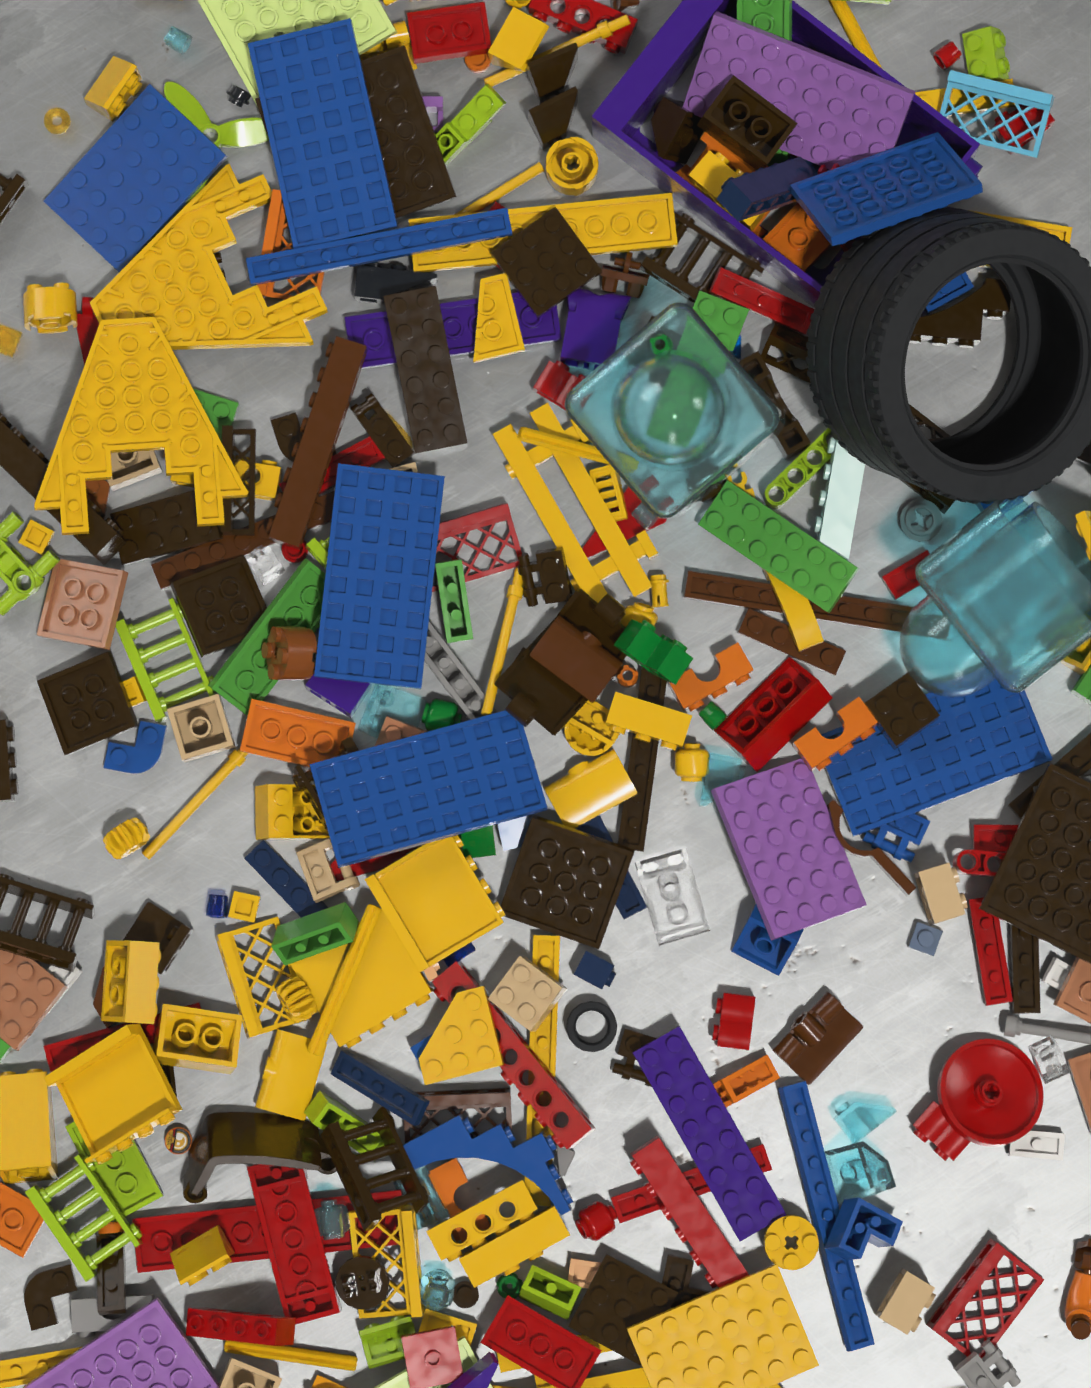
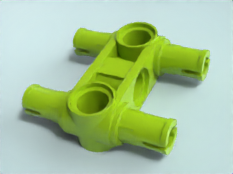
M12 511L0 523V577L8 585V590L0 597V614L2 616L18 601L26 600L31 594L38 592L44 583V576L60 561L59 557L52 550H48L32 565L13 547L8 537L24 523V520L15 511ZM26 575L30 577L32 582L28 590H25L21 584L23 577Z

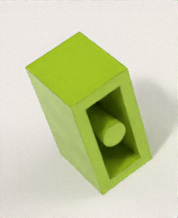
M532 1265L521 1287L519 1298L568 1320L579 1298L582 1287Z

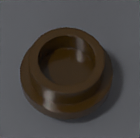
M469 1281L459 1282L452 1290V1299L460 1308H470L478 1301L479 1291Z

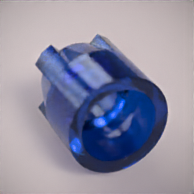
M210 894L206 917L227 918L228 897Z

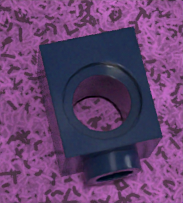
M586 951L574 975L602 990L604 985L610 987L616 975V972L612 971L615 965Z

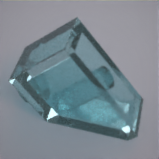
M715 753L709 754L707 773L704 779L699 807L705 808L715 801L711 790L744 778L746 766L741 765L742 759Z
M846 1101L835 1110L837 1115L832 1119L849 1141L855 1145L897 1111L894 1107L858 1102L849 1104Z

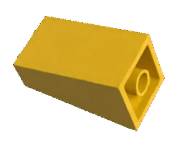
M30 1069L27 1073L16 1074V1072L12 1071L0 1073V1177L5 1184L59 1179L51 1086L48 1087L44 1079L48 1073L47 1071L43 1072L42 1069Z

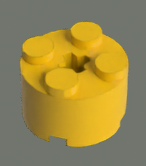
M579 137L565 138L555 142L546 156V177L550 185L556 191L565 195L579 196L589 190L595 183L598 175L599 162L594 147L588 141ZM573 162L577 163V169H567L568 165H571Z
M63 282L55 283L53 287H43L40 284L28 285L27 291L23 294L25 329L31 331V327L38 328V333L54 334L68 331V326L73 325V329L76 328L78 325L76 292L69 289L68 283Z
M787 1214L775 1220L765 1229L763 1236L764 1251L767 1257L780 1268L786 1270L801 1269L814 1259L818 1251L819 1240L817 1232L812 1224L801 1216ZM786 1236L791 1238L797 1237L795 1248L789 1246L786 1249L784 1247L787 1243L785 1240Z

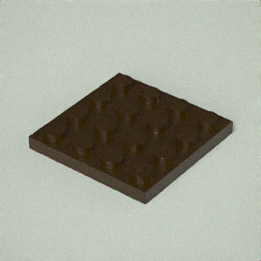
M533 815L501 903V907L506 914L504 917L599 949L635 850Z

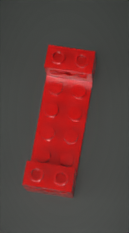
M262 1164L248 1166L247 1170L284 1316L296 1317L295 1324L340 1313L342 1307L336 1284H333L307 1182V1179H309L307 1170Z

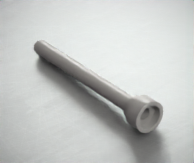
M1007 1015L1004 1036L1015 1037V1035L1020 1036L1021 1033L1091 1044V1033L1023 1023V1020L1013 1015Z

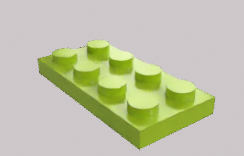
M75 1122L65 1126L79 1154H82L84 1158L91 1156ZM135 1140L132 1141L134 1145L121 1152L117 1150L112 1153L113 1158L99 1165L97 1162H94L97 1167L94 1171L125 1217L164 1196Z

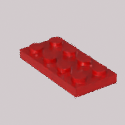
M509 1295L506 1297L480 1342L556 1388H581L602 1351Z

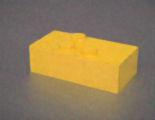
M552 1205L537 1213L535 1217L522 1224L519 1223L512 1227L511 1230L495 1236L485 1244L464 1253L459 1257V1261L475 1288L504 1272L505 1276H508L519 1270V1263L526 1259L532 1261L542 1256L544 1249L570 1236V1232L558 1210Z

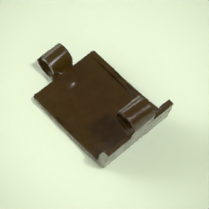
M577 589L553 621L495 681V686L512 700L505 710L524 727H527L535 719L555 736L588 700L530 657L531 651L560 615L581 632L587 631L594 635L602 643L604 649L623 662L627 655L616 648L614 644L626 628L620 623L626 615L624 613L626 608L609 593L597 603L582 589Z
M211 1113L205 1118L189 1149V1166L182 1180L183 1196L190 1203H200L205 1198L207 1199V1182L216 1165L220 1164L274 1165L318 1170L326 1175L333 1174L337 1170L323 1139L319 1137L318 1127L312 1124L311 1121H303L270 1113Z

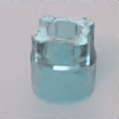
M172 26L164 38V42L171 49L183 55L190 47L193 37Z
M644 501L631 513L637 523L645 530L651 528L661 516Z

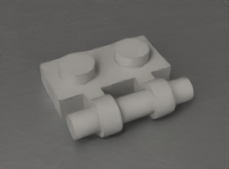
M986 1340L981 1344V1347L986 1352L984 1357L980 1358L974 1351L953 1368L968 1388H1003L1002 1386L1007 1382L1012 1387H1015L1021 1381L1016 1375L1017 1371L1013 1365L1005 1361L1002 1357L1003 1352L998 1346H994L990 1340ZM993 1364L1000 1370L996 1376L989 1370V1367Z

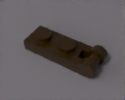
M371 393L365 397L366 400L360 405L355 404L350 410L390 466L394 468L413 456L415 452ZM373 409L377 415L368 420L364 414Z

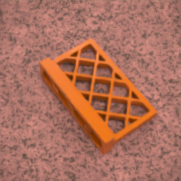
M272 189L261 255L291 250V247H293L292 242L288 244L283 237L284 229L289 226L288 222L286 223L281 190ZM282 241L286 245L283 249H281ZM325 272L307 275L308 277L294 285L291 279H287L292 288L284 294L274 292L275 282L259 284L258 287L265 298L286 300L293 297V295L289 294L294 291L300 294L298 288L311 280L313 285L317 286L321 295ZM318 274L317 283H316V282L314 281L313 277H315V276Z

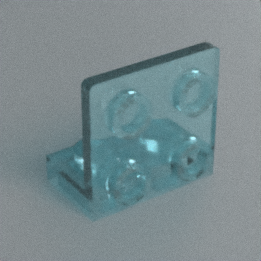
M375 684L358 730L378 739L387 715L418 727L427 701L392 686Z

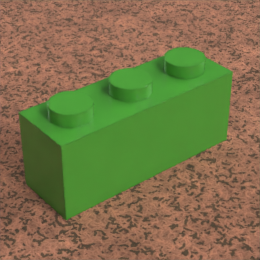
M462 559L435 562L446 642L472 640L473 632Z
M344 902L277 926L271 947L283 964L288 965L353 942L359 921L347 903Z

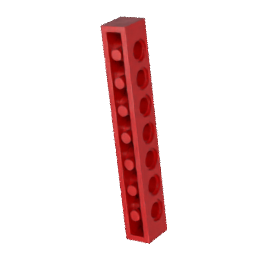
M459 961L454 962L432 981L436 987L433 989L434 993L442 1002L447 1000L449 1004L453 1001L455 992L459 987H464L466 990L481 987L462 962ZM488 1000L495 1028L501 1034L499 1045L504 1065L500 1066L503 1070L500 1073L509 1085L514 1083L520 1091L517 1094L526 1106L531 1104L537 1112L534 1116L543 1127L548 1125L554 1133L551 1136L554 1142L561 1149L564 1146L567 1150L572 1149L596 1128L500 1009ZM510 1049H514L518 1055L517 1061L512 1065L505 1058L507 1051ZM526 1070H531L535 1076L534 1082L529 1086L522 1079L523 1073ZM543 1091H548L551 1094L552 1100L548 1106H543L539 1101V1096ZM560 1112L568 1115L569 1122L565 1127H560L556 1122V1117Z

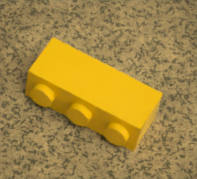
M615 692L605 724L610 726L609 730L624 735L625 731L636 734L635 739L650 743L651 739L661 742V747L676 751L677 747H683L692 715Z

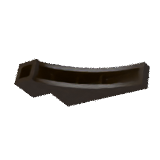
M986 278L981 288L961 302L932 315L920 317L909 343L919 344L921 340L932 341L931 344L935 346H947L948 342L958 343L960 348H974V345H978L981 341L983 314L987 315L988 319L1000 320L1010 312L1011 298L1005 284L1001 279Z

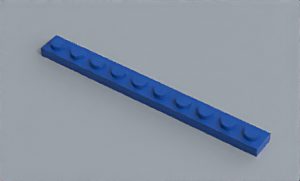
M502 208L246 258L250 283L251 286L512 236L508 209Z
M803 1081L780 1087L778 1090L814 1228L818 1235L819 1247L846 1351H854L874 1345L853 1260H845L825 1249L840 1209L807 1083Z

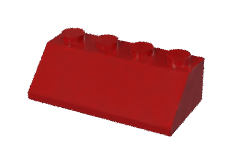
M788 657L714 732L747 765L758 772L833 697L816 677L791 657Z

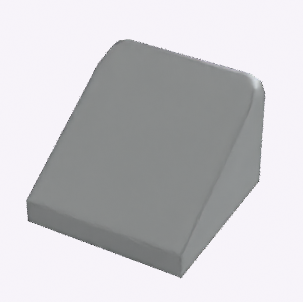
M557 1145L559 1175L565 1176L575 1156V1151L567 1150L565 1147L561 1149Z

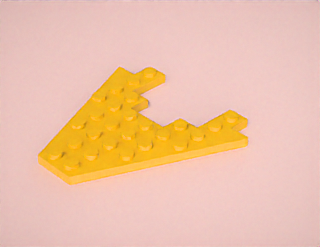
M230 164L225 165L90 302L99 324L101 320L155 317L172 350L313 345V340L305 322L328 313V310L317 286L270 307H267L258 285L232 295L214 253L237 244L228 220L270 203L272 191L264 174L239 184Z
M156 318L101 320L34 504L35 510L60 509L62 535L89 534L85 481L112 479L111 453L164 450L166 476L193 474L197 527L224 525L223 499L247 497V489Z

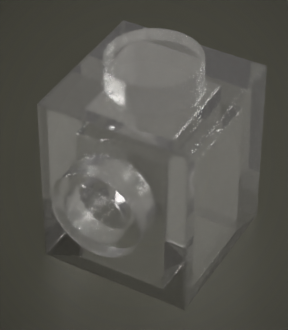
M261 545L249 553L250 558L247 559V562L263 586L285 572L284 567L269 545L265 548Z
M1052 1035L1028 1046L1034 1066L1045 1084L1069 1073L1063 1052Z

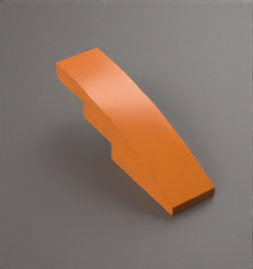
M765 1055L713 1083V1086L725 1107H728L778 1080L780 1077L769 1056Z

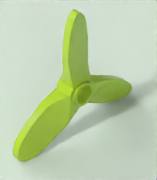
M175 82L165 83L164 94L166 99L204 135L211 132L217 134L218 139L214 144L219 149L221 147L244 148L269 141L262 118L236 119L217 126L211 123L203 107L184 87ZM208 179L185 204H188L203 189Z

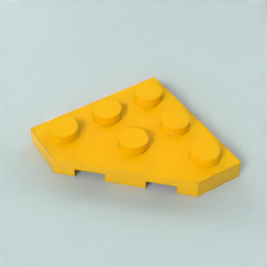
M485 986L458 992L419 1057L425 1085L504 1065Z

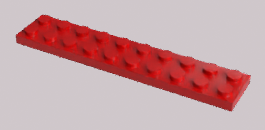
M402 1190L372 1192L371 1195L374 1202L381 1203L401 1196ZM348 1195L312 1199L318 1224L325 1223L326 1225L322 1226L324 1227L323 1229H320L325 1253L352 1250L349 1211L355 1210ZM256 1205L132 1219L143 1235L140 1238L142 1244L135 1247L138 1273L175 1269L170 1253L217 1225H220L235 1251L230 1256L232 1259L230 1263L270 1259ZM387 1215L380 1223L393 1232L398 1226L397 1215ZM356 1218L357 1228L366 1234L369 1230L364 1232L359 1219ZM376 1227L368 1237L381 1246L389 1236ZM398 1230V1232L395 1234L398 1238H399V1230ZM357 1234L359 1243L362 1238ZM391 1239L386 1244V1246L399 1244H397L393 1239ZM364 1241L360 1245L359 1249L373 1247L366 1241Z

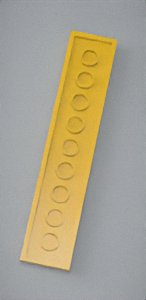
M672 193L508 209L512 236L412 255L414 272H433L498 265L491 256V252L554 207L558 209L591 255L677 247ZM482 212L408 219L409 226H415Z

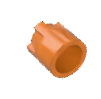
M624 665L617 673V681L622 687L630 688L638 680V671L632 666ZM625 671H630L633 674V678L627 681L623 678L622 674Z

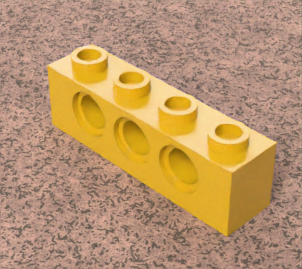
M243 458L234 466L241 479L250 472V465ZM262 460L261 464L256 463V472L260 473V480L255 484V498L275 502L279 493L282 469L277 466V462ZM193 474L171 476L170 481L172 484L194 488Z
M522 1179L428 1229L426 1232L441 1261L447 1258L451 1262L463 1255L462 1249L470 1245L475 1249L487 1242L485 1237L495 1232L496 1236H499L511 1230L509 1224L519 1219L522 1224L535 1217L533 1211L538 1208ZM508 1201L514 1204L515 1213L512 1216L504 1217L501 1215L499 1207L503 1202ZM485 1214L490 1217L491 1226L488 1229L481 1230L476 1226L475 1220L479 1215ZM457 1227L464 1228L467 1232V1239L462 1243L455 1242L451 1237L452 1231Z

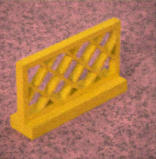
M278 916L215 936L239 1015H242V1024L247 1039L296 1024L287 1015L283 1014V1007L279 1012L266 1005L272 991L276 992L275 986L281 974L290 979L297 976L290 964L287 965L288 974L283 971L286 965L283 964L281 969L267 963L273 950L271 947L272 943L258 937L265 926L274 924L275 930L277 929V926L280 925ZM258 929L256 935L253 934V933H251V932H249V931ZM245 933L254 938L247 952L237 947L234 936ZM256 940L270 947L264 960L250 954ZM239 952L245 955L242 961ZM247 957L261 963L255 977L244 971L243 965ZM264 966L278 972L272 986L258 979ZM247 978L253 980L250 987ZM256 982L270 989L263 1003L252 996L251 991ZM255 1003L261 1006L258 1012ZM264 1008L278 1015L273 1025L262 1028L259 1016ZM280 1017H283L284 1019L287 1020V1021H283V1022L278 1023Z
M412 1204L382 1213V1219L366 1234L356 1226V1218H358L356 1212L349 1211L353 1258L362 1256L359 1254V1247L366 1241L377 1250L371 1258H375L380 1253L391 1262L386 1269L387 1273L394 1265L403 1272V1279L398 1285L389 1279V1285L394 1290L381 1302L382 1304L377 1310L365 1311L364 1309H358L359 1319L402 1315L422 1317L425 1312L417 1220ZM387 1215H397L398 1226L393 1232L380 1223ZM376 1227L389 1236L381 1246L368 1237ZM398 1230H399V1238L395 1235V1234L398 1232ZM357 1234L362 1238L359 1243ZM391 1239L399 1244L401 1252L395 1259L383 1250ZM400 1258H402V1265L398 1262ZM403 1284L405 1291L400 1288ZM398 1292L406 1299V1308L396 1309L388 1301Z

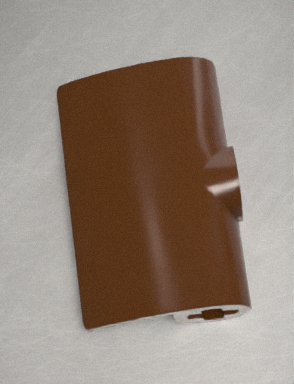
M560 615L530 653V657L591 703L595 702L606 685L615 677L624 664L604 649L602 643L594 635L587 631L581 632Z
M826 992L809 1011L803 1012L794 1020L790 1027V1032L772 1051L802 1080L810 1085L863 1029V1025L846 1011L844 1006L834 996Z

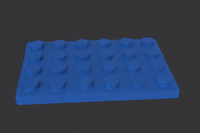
M149 84L46 197L44 202L120 272L161 231L228 156Z
M938 132L790 184L793 197L832 246L844 244L854 238L869 235L874 231L894 226L899 222L919 217L924 213L944 208L949 204L969 199L983 192L980 180Z

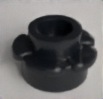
M233 85L230 91H226L230 95L228 101L241 108L243 104H250L248 101L251 94L244 89Z

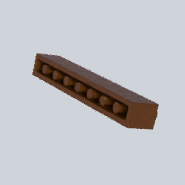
M336 336L334 343L329 342L325 357L329 358L326 368L321 367L317 377V382L320 383L318 392H313L308 407L312 409L309 418L304 417L300 432L303 433L301 442H296L291 457L295 458L292 468L287 467L283 482L286 483L284 492H279L274 507L278 508L275 518L270 517L266 532L270 533L268 536L270 541L301 550L368 352L366 345Z

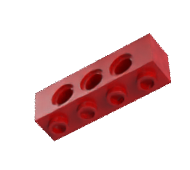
M531 0L529 5V14L545 24L550 22L556 25V29L566 34L573 32L582 35L597 28V24L606 20L610 22L625 15L594 0ZM554 4H562L565 10L557 14L551 10V7ZM579 14H585L589 17V21L580 24L575 20V17ZM628 15L631 24L612 32V36L602 39V37L590 42V44L597 42L604 45V49L613 54H618L619 52L625 54L637 28L638 19Z
M207 1307L188 1308L186 1336L271 1346L294 1345L296 1317Z

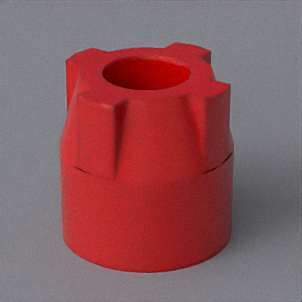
M950 41L933 53V58L942 70H946L960 59L962 54L955 44Z

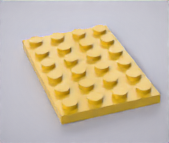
M777 1264L626 1328L651 1388H768L819 1366Z

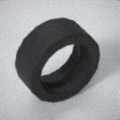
M589 1001L579 1004L572 1010L567 1019L566 1030L574 1046L583 1051L597 1052L605 1049L612 1043L617 1032V1022L615 1015L609 1007L600 1002ZM597 1011L605 1017L608 1025L607 1033L600 1041L590 1043L578 1036L576 1021L584 1012Z

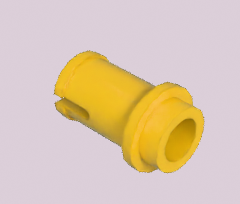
M666 574L650 576V583L653 586L651 588L653 608L669 606L666 584L669 580H666Z

